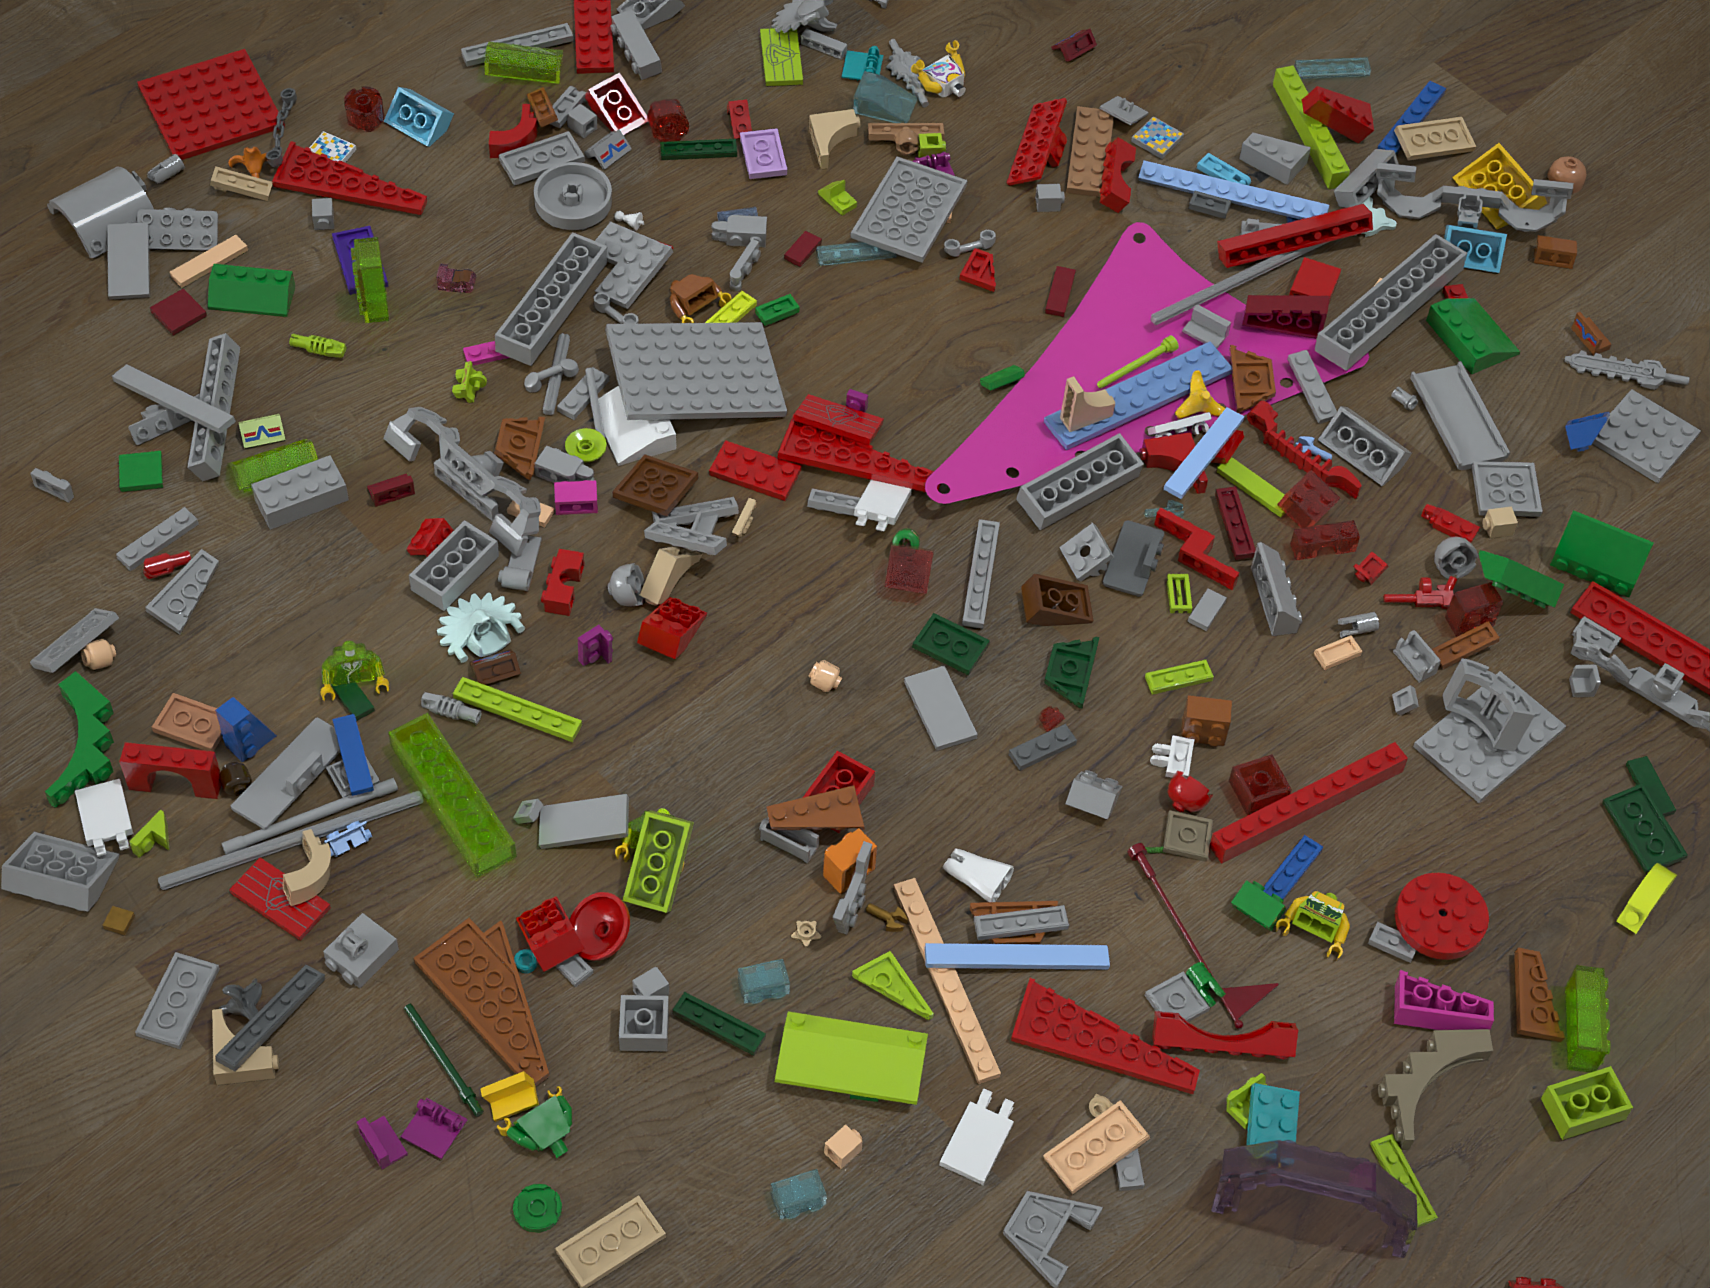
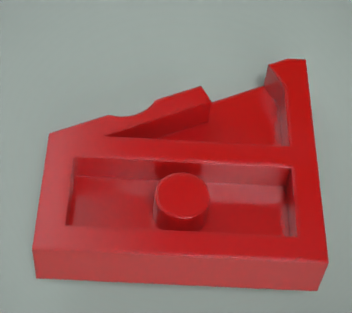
M974 248L960 273L959 280L995 292L996 282L994 278L993 254Z

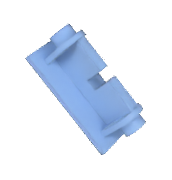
M356 821L348 825V830L342 833L335 831L327 835V840L323 844H329L331 857H337L349 851L348 841H351L354 848L368 842L372 835L369 829L364 830L367 822L360 823Z

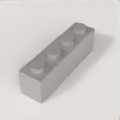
M630 9L611 16L613 24L610 27L614 36H618V43L621 48L625 49L624 52L627 60L632 61L631 65L634 73H638L641 80L661 73L660 59L633 10Z
M1375 149L1334 190L1339 207L1348 208L1362 204L1378 188L1379 179L1376 178L1377 164L1399 165L1394 150Z

